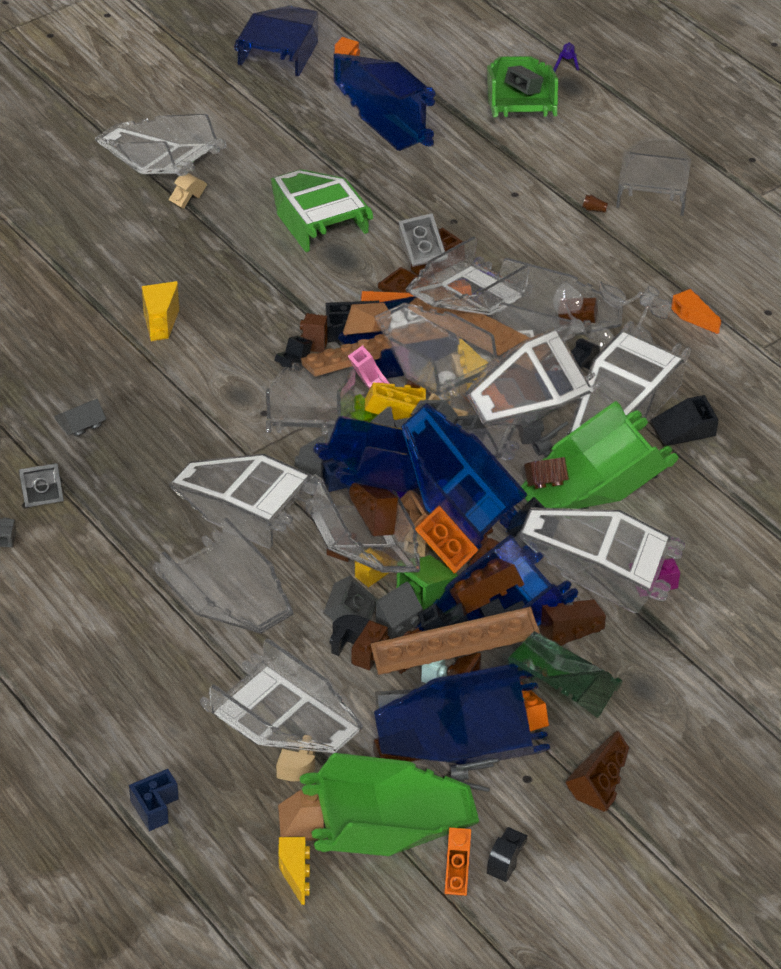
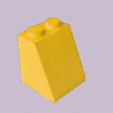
M177 281L142 286L143 312L150 340L169 339L179 313Z

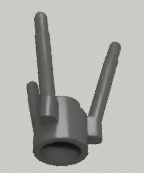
M568 421L533 442V449L538 456L542 454L545 457L549 456L552 450L550 451L552 448L550 440L558 435V431L568 425Z
M494 758L467 764L451 765V778L470 785L472 789L489 792L490 788L464 782V780H469L468 771L493 767V763L498 762L499 759Z

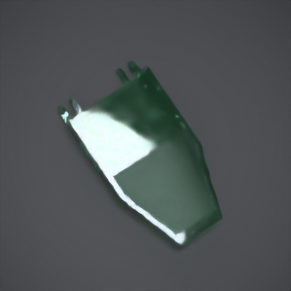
M535 631L507 660L509 665L532 681L535 677H538L557 690L560 686L563 688L562 694L567 697L569 693L572 694L573 697L571 699L596 718L601 715L612 694L620 688L623 682L618 677L614 679L609 672L604 671Z

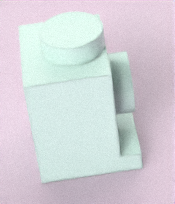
M446 659L423 664L421 681L440 688L447 678Z

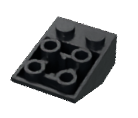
M701 395L685 399L652 418L650 422L663 446H669L716 436L719 419L706 396Z

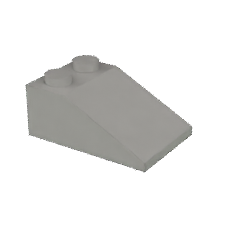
M433 213L399 221L400 238L412 267L447 259Z

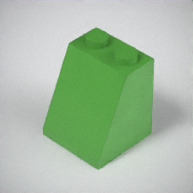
M431 555L408 561L415 572H397V587L405 582H409L423 610L435 603L438 605L450 596V589L455 587V583L459 581L457 573L454 574L440 560L435 559ZM402 563L397 566V569H406Z

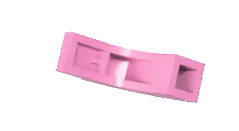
M363 345L348 355L351 364L369 390L373 382L389 383L376 365L372 355Z

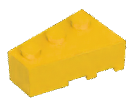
M373 382L365 398V411L379 415L387 407H391L394 420L413 417L411 413L419 401L426 400V386H420V388H411L410 385L395 387V384Z

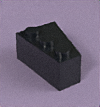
M379 300L325 303L328 343L358 335L343 334L352 305L379 303Z

